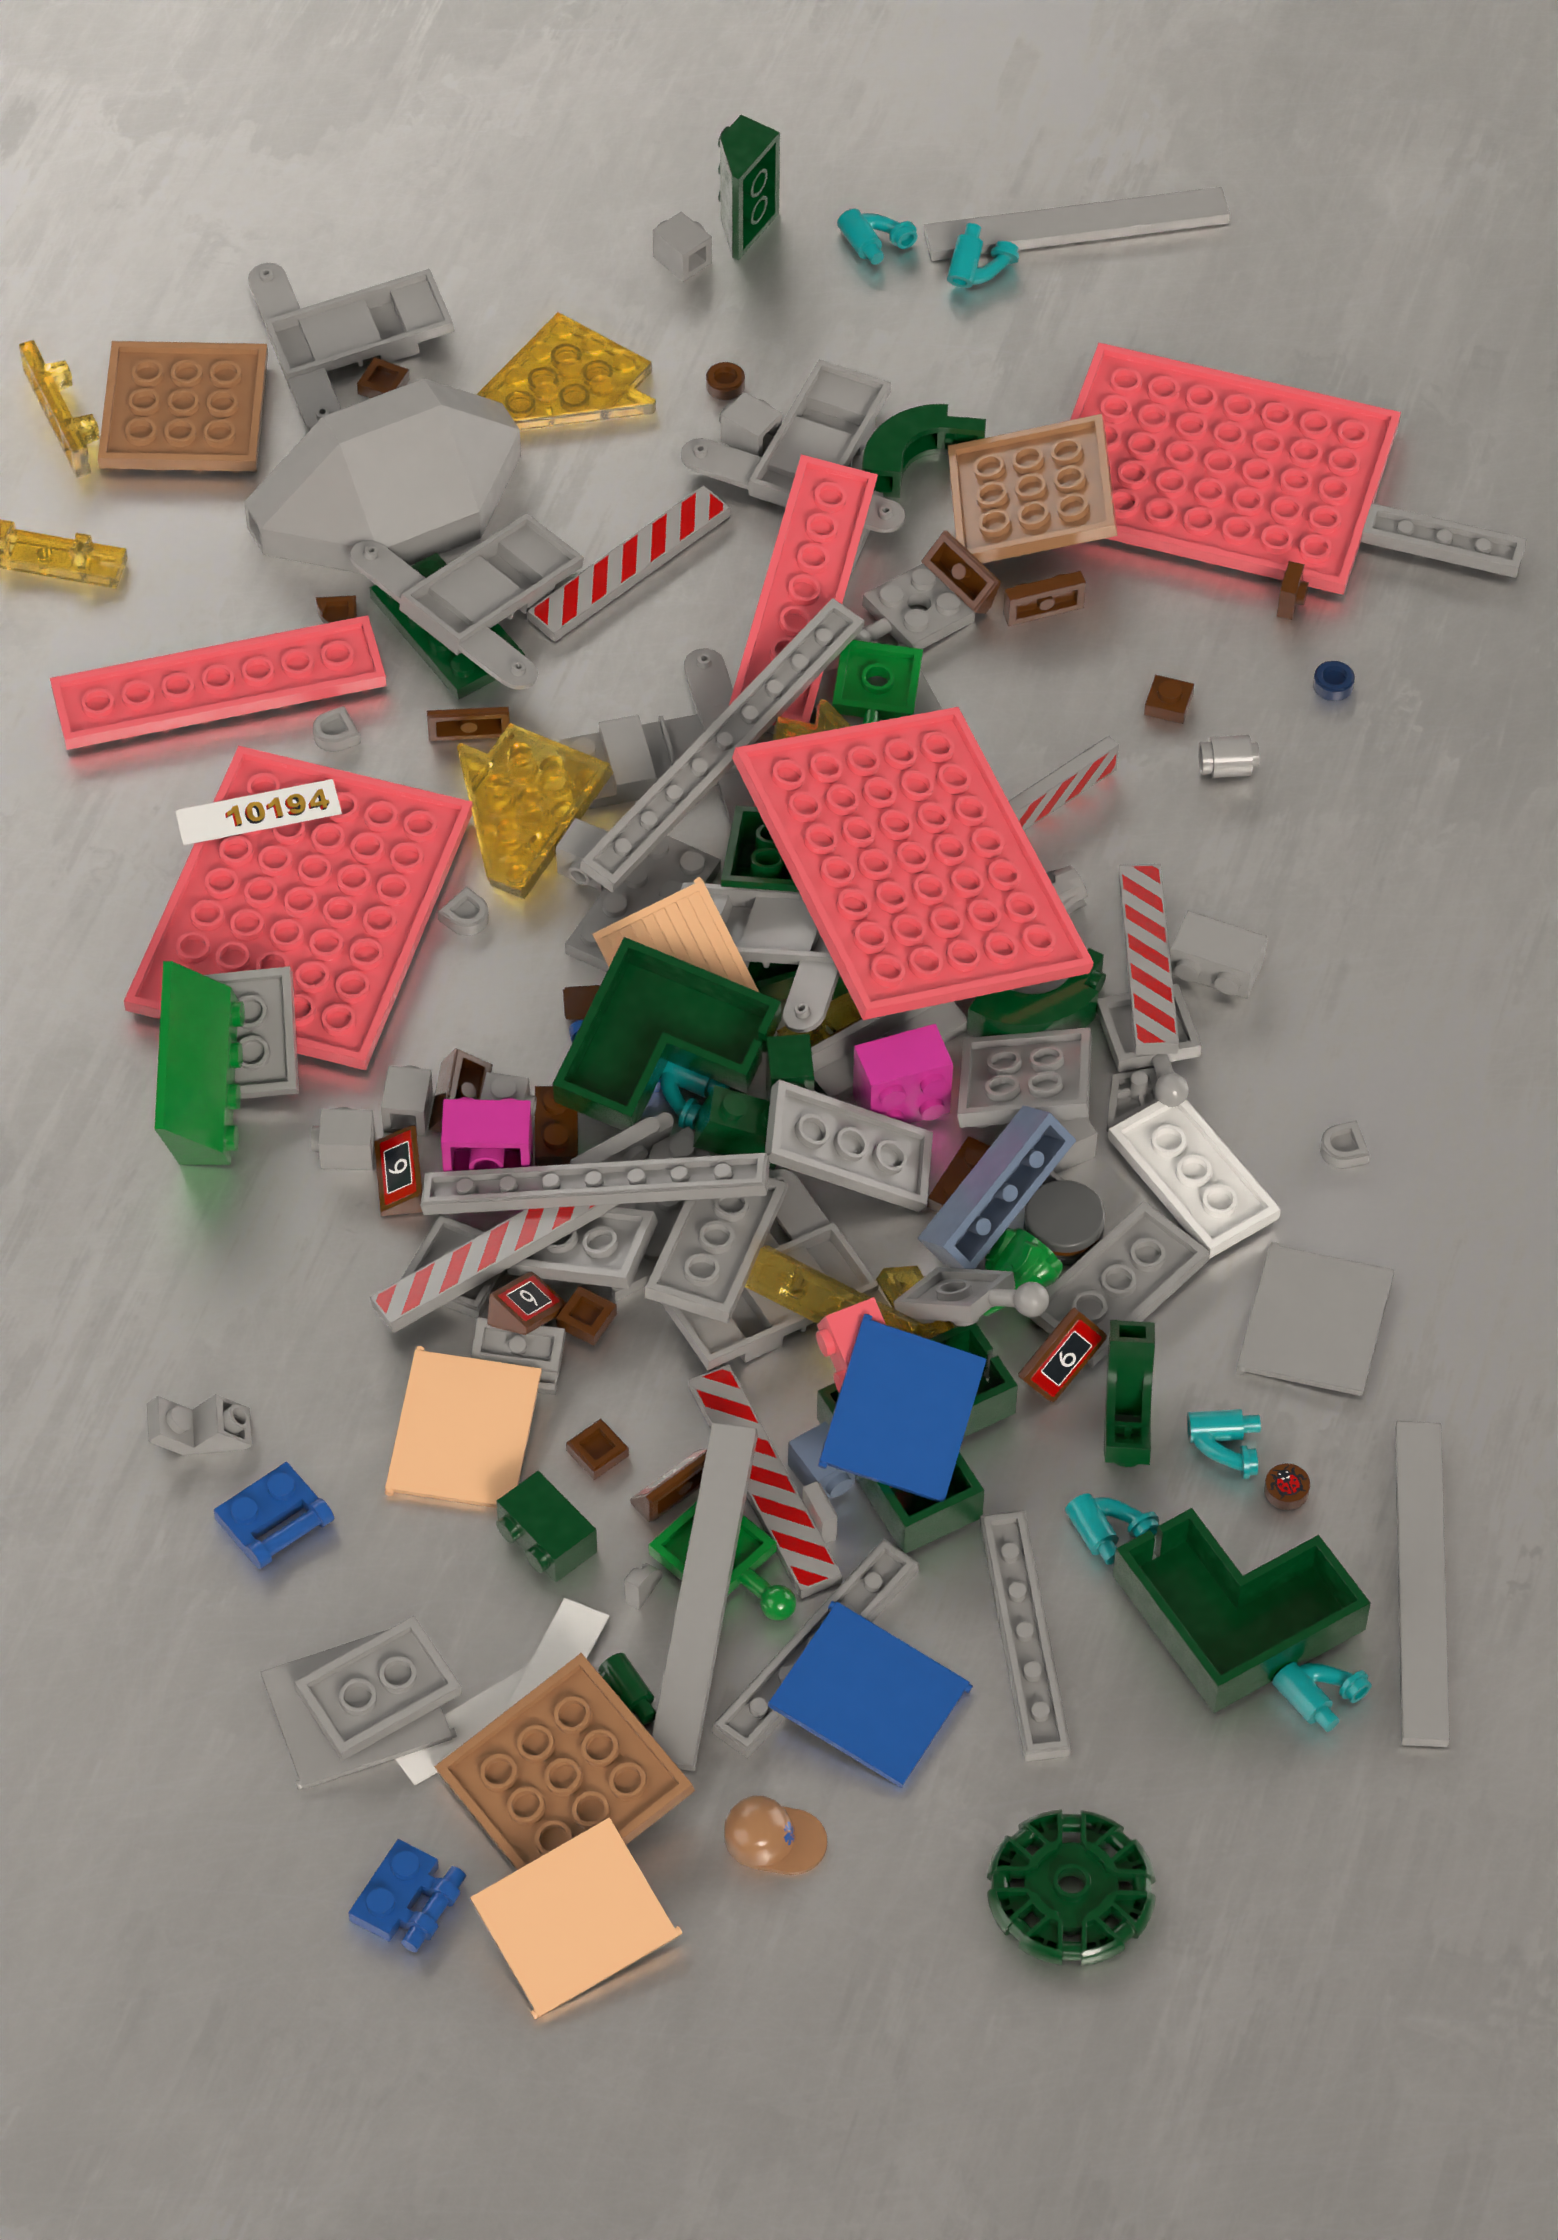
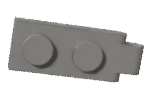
M663 1112L655 1117H647L571 1159L570 1164L643 1160L648 1155L652 1145L670 1136L674 1123L673 1116Z

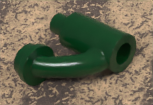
M617 1653L607 1658L598 1669L599 1674L628 1709L639 1718L643 1725L653 1722L656 1717V1710L651 1705L654 1695L624 1653Z

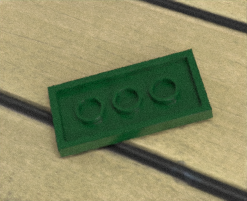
M435 553L411 567L427 578L447 564L438 553ZM377 585L369 587L370 598L457 700L496 680L463 653L456 655L399 610L400 604ZM498 623L490 628L525 656V653Z

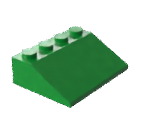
M163 961L155 1131L179 1165H231V1151H237L239 1145L238 1127L233 1125V1110H238L241 1104L240 1085L235 1084V1068H241L243 1062L242 1044L237 1042V1027L244 1026V1003L238 1000L231 987L173 961Z

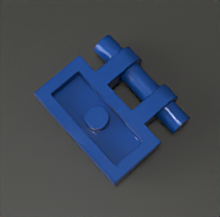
M397 1839L348 1912L349 1921L388 1942L391 1941L400 1927L408 1931L401 1941L402 1945L409 1951L417 1952L424 1940H431L439 1926L436 1922L445 1908L453 1906L460 1896L459 1887L465 1880L466 1874L458 1867L451 1866L443 1878L433 1877L439 1868L438 1859ZM421 1894L429 1897L421 1912L411 1910Z

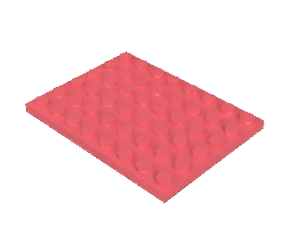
M1098 343L1070 420L1102 414L1104 420L1118 535L1105 539L1282 581L1289 561L1305 564L1303 581L1309 582V587L1344 595L1361 543L1362 531L1371 503H1374L1400 423L1401 412Z
M959 707L735 747L732 759L862 1020L1090 973L1094 962Z
M238 746L213 802L333 779L342 814L194 843L124 999L125 1011L160 1019L163 961H173L202 975L290 966L293 971L297 1054L366 1070L473 814V802Z

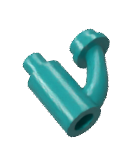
M858 209L845 211L837 221V226L859 257L868 259L873 265L880 263L884 259V254L880 250L882 242L873 229L890 234L889 240L900 249L911 247L918 238L916 227L910 221L899 223L879 214H861Z
M967 223L965 233L957 237L947 281L961 288H970L973 285L985 283L995 277L1008 264L1018 262V246L1008 241H998L991 250V257L994 259L983 267H977L983 247V241L979 238L981 226L975 223Z
M668 1061L660 1077L662 1093L679 1117L678 1126L682 1129L689 1126L692 1130H695L698 1111L702 1105H699L698 1100L690 1098L686 1102L678 1086L704 1098L708 1097L714 1085L729 1089L730 1086Z
M1242 1409L1187 1412L1189 1443H1194L1197 1449L1208 1458L1241 1471L1242 1479H1249L1252 1475H1258L1256 1448L1248 1449L1247 1445L1240 1446V1453H1237L1218 1442L1244 1440V1433L1261 1432L1260 1415L1243 1416Z
M1086 1493L1071 1500L1065 1508L1067 1516L1092 1555H1101L1107 1565L1114 1564L1116 1544L1119 1541V1537L1106 1516L1128 1523L1127 1532L1133 1538L1149 1530L1154 1536L1157 1535L1159 1517L1155 1512L1142 1513L1115 1499L1106 1497L1093 1498L1091 1494Z
M1292 1662L1282 1668L1272 1681V1685L1309 1724L1317 1722L1326 1732L1334 1729L1340 1719L1330 1709L1333 1705L1332 1700L1315 1682H1323L1341 1687L1339 1695L1343 1699H1348L1351 1703L1361 1700L1372 1687V1684L1368 1681L1367 1673L1363 1670L1352 1674L1318 1663H1307L1298 1666L1296 1662Z

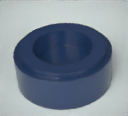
M1324 662L1315 670L1313 688L1325 700L1340 701L1346 699L1353 691L1354 672L1343 662Z

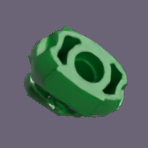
M1007 1227L992 1246L989 1254L987 1253L985 1256V1270L1013 1272L1015 1290L1026 1282H1037L1047 1287L1059 1278L1063 1270V1263L1040 1240L1021 1228L1011 1229ZM991 1307L983 1315L990 1316L1004 1307Z

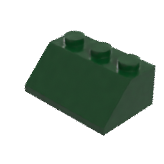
M740 115L731 126L725 127L718 140V147L720 148V164L718 168L720 192L718 200L721 202V222L732 258L738 261L779 215L780 132L743 115Z

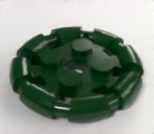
M1062 1809L1048 1811L1018 1825L1019 1831L1012 1837L1005 1836L998 1845L991 1858L987 1872V1879L991 1881V1889L987 1892L989 1907L998 1927L1004 1935L1011 1934L1019 1941L1018 1948L1028 1955L1057 1965H1062V1960L1080 1961L1081 1966L1103 1962L1125 1950L1124 1944L1129 1939H1138L1151 1919L1156 1901V1896L1151 1891V1885L1156 1881L1154 1869L1137 1839L1131 1840L1123 1833L1124 1827L1112 1819L1084 1810H1080V1814H1062ZM1062 1833H1080V1843H1062ZM1030 1845L1040 1848L1033 1856L1026 1850ZM1111 1846L1117 1853L1111 1858L1103 1848L1107 1849ZM1074 1876L1079 1878L1085 1887L1077 1893H1068L1062 1890L1058 1883L1064 1877ZM1013 1879H1025L1024 1888L1010 1887V1882ZM1118 1882H1129L1133 1886V1891L1118 1890ZM1031 1912L1040 1920L1034 1927H1031L1024 1921V1918ZM1110 1914L1119 1922L1113 1929L1103 1922ZM1081 1933V1942L1063 1941V1934L1076 1936Z

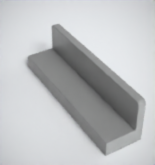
M949 1002L860 1020L811 1047L814 1089L817 1093L843 1101L853 1095L855 1045L935 1023L945 1044L967 1031L968 1018L955 1002Z

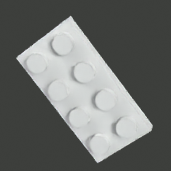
M1187 1099L1176 1107H1168L1157 1101L1109 1128L1108 1140L1186 1232L1210 1251L1209 1259L1280 1219V1207Z

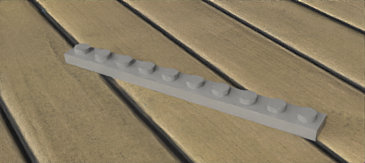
M832 598L581 860L579 869L613 893L735 764L732 759L735 747L754 744L863 630L865 621Z

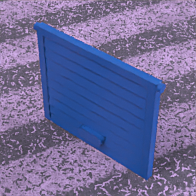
M864 1314L819 1458L818 1467L826 1469L828 1465L936 1502L945 1500L987 1359L872 1320L871 1315Z
M831 1601L828 1609L831 1611L769 1701L768 1707L902 1788L963 1693L969 1694L973 1685L839 1602Z

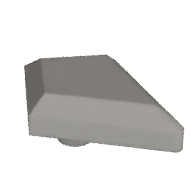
M1154 1068L1113 1074L1107 1132L1109 1128L1158 1101L1154 1092L1155 1084L1158 1080Z

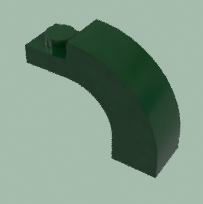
M929 404L899 412L883 422L869 438L864 449L861 470L878 474L874 491L883 493V497L900 498L904 472L914 461L928 455L948 454L949 445L985 438L986 419L948 416V404Z
M1088 948L1087 951L1094 962L1090 973L1070 977L1061 986L1052 991L1041 994H1024L1014 990H1007L976 997L968 1009L967 1034L973 1037L1086 1028L1097 1015L1098 994L1106 979V974L1102 972L1104 954Z
M1110 1320L1104 1419V1456L1106 1463H1115L1122 1467H1135L1138 1464L1150 1465L1151 1397L1155 1352L1154 1322Z

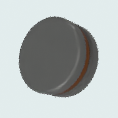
M1070 1180L1052 1181L1040 1186L1027 1202L1024 1212L1023 1230L1045 1244L1063 1265H1072L1103 1239L1105 1209L1099 1196L1086 1185Z

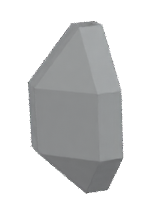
M423 378L323 416L244 501L247 528L263 555L361 573L351 563L350 553L352 547L362 541H375L386 546L408 565H413L435 553H444L482 537L521 457L520 429L503 403Z

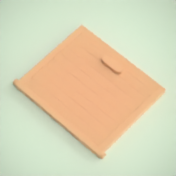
M701 877L694 880L695 884L592 933L608 967H610L623 938L626 937L759 992Z
M417 1346L413 1356L387 1476L385 1495L393 1496L395 1492L497 1508L496 1501L519 1485L542 1369L424 1351V1347Z
M610 1817L470 1897L475 1909L534 2010L530 2011L534 2020L683 1934L679 1926L674 1928Z

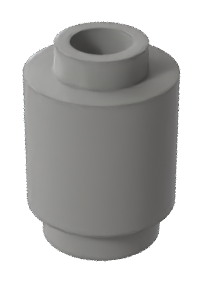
M1249 735L1209 737L1208 742H1199L1198 758L1201 775L1210 774L1211 778L1251 776L1253 767H1259V746L1257 742L1251 743Z

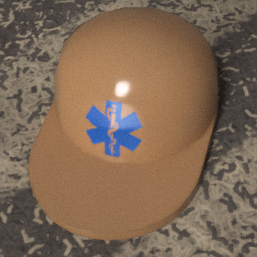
M750 1796L741 1800L730 1810L725 1820L724 1842L729 1854L740 1864L753 1869L786 1875L803 1874L815 1868L822 1861L827 1850L828 1840L825 1828L815 1816L803 1810L781 1806L777 1801L766 1796Z

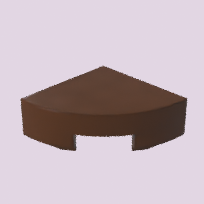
M356 595L316 597L317 612L324 624L357 617Z

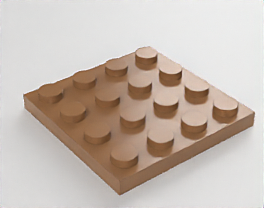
M112 341L98 452L99 469L257 472L268 361L267 344Z
M1102 414L948 446L956 540L982 564L1118 536L1106 431Z
M582 1653L434 1766L440 1777L516 1870L609 1817L625 1845H627L695 1791L692 1783Z

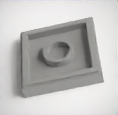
M439 1214L401 1279L485 1232ZM507 1269L443 1306L476 1319L481 1317L489 1304L490 1294L497 1290L507 1273Z

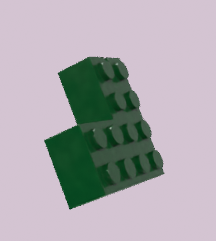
M624 937L553 1081L554 1102L624 1131L640 1121L668 1061L747 1093L762 1062V1052L766 1053V1037L774 1036L781 1022V1001Z
M977 1323L968 1326H956L929 1339L987 1359L964 1437L1016 1413L1018 1385L999 1356L993 1357V1347ZM835 1383L817 1391V1420L820 1424L826 1421L830 1426L839 1396ZM960 1452L946 1498L941 1502H936L894 1487L890 1488L888 1485L855 1475L856 1481L900 1550L906 1554L979 1520L980 1516L983 1515L985 1490Z
M1190 1508L1158 1526L1154 1552L1157 1557L1152 1560L1155 1536L1150 1530L1121 1545L1115 1551L1113 1577L1213 1713L1272 1682L1277 1673L1286 1665L1292 1662H1296L1298 1666L1305 1664L1366 1630L1371 1602L1319 1535L1242 1575L1193 1508Z

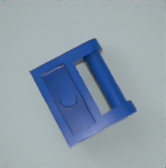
M288 1462L283 1463L213 1510L215 1520L258 1569H262L271 1563L273 1555L318 1525L323 1528L335 1519L327 1503L316 1496ZM301 1509H305L306 1512L262 1542L257 1539Z

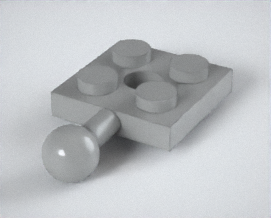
M921 564L863 594L862 606L877 621L864 627L853 640L872 642L890 633L899 644L905 643L910 648L924 649L973 623L975 612L924 564ZM923 605L928 610L911 609L910 606Z
M1173 984L1179 1054L1136 1055L1130 993L1099 998L1097 1014L1118 1072L1154 1066L1158 1077L1154 1088L1157 1100L1168 1107H1176L1187 1099L1189 1087L1181 1075L1174 1073L1171 1062L1200 1057L1201 1043L1179 984Z
M937 1267L894 1301L896 1318L914 1319L919 1324L935 1321H952L955 1326H968L976 1323L980 1316L995 1306L1015 1307L1020 1314L1026 1317H1037L1047 1309L1049 1294L1045 1287L1037 1282L1023 1283L1015 1290L1016 1286L1012 1271Z

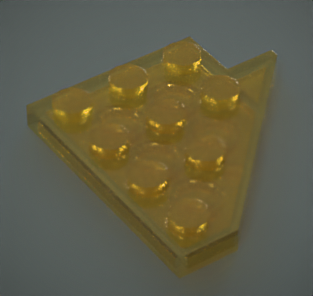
M559 312L476 394L503 403L520 431L648 415L656 411V400L636 389L652 373V362Z
M510 723L488 754L463 743H459L457 750L469 801L473 802L471 811L486 876L491 886L525 899L555 857L556 846L574 819L581 820L614 772L610 763Z

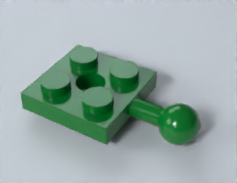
M852 640L840 653L832 713L863 717V724L914 715L923 649ZM873 676H880L885 678L888 683L883 686H874L867 679Z
M697 1501L648 1544L649 1554L680 1581H682ZM743 1515L728 1595L742 1584L760 1599L761 1610L767 1618L773 1621L786 1620L796 1609L794 1593L784 1585L771 1586L755 1572L777 1551V1542Z

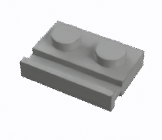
M477 1318L471 1358L541 1368L542 1374L538 1392L556 1395L557 1380L560 1373L566 1337L565 1329L540 1326L527 1335H522L491 1327L487 1324L488 1318Z

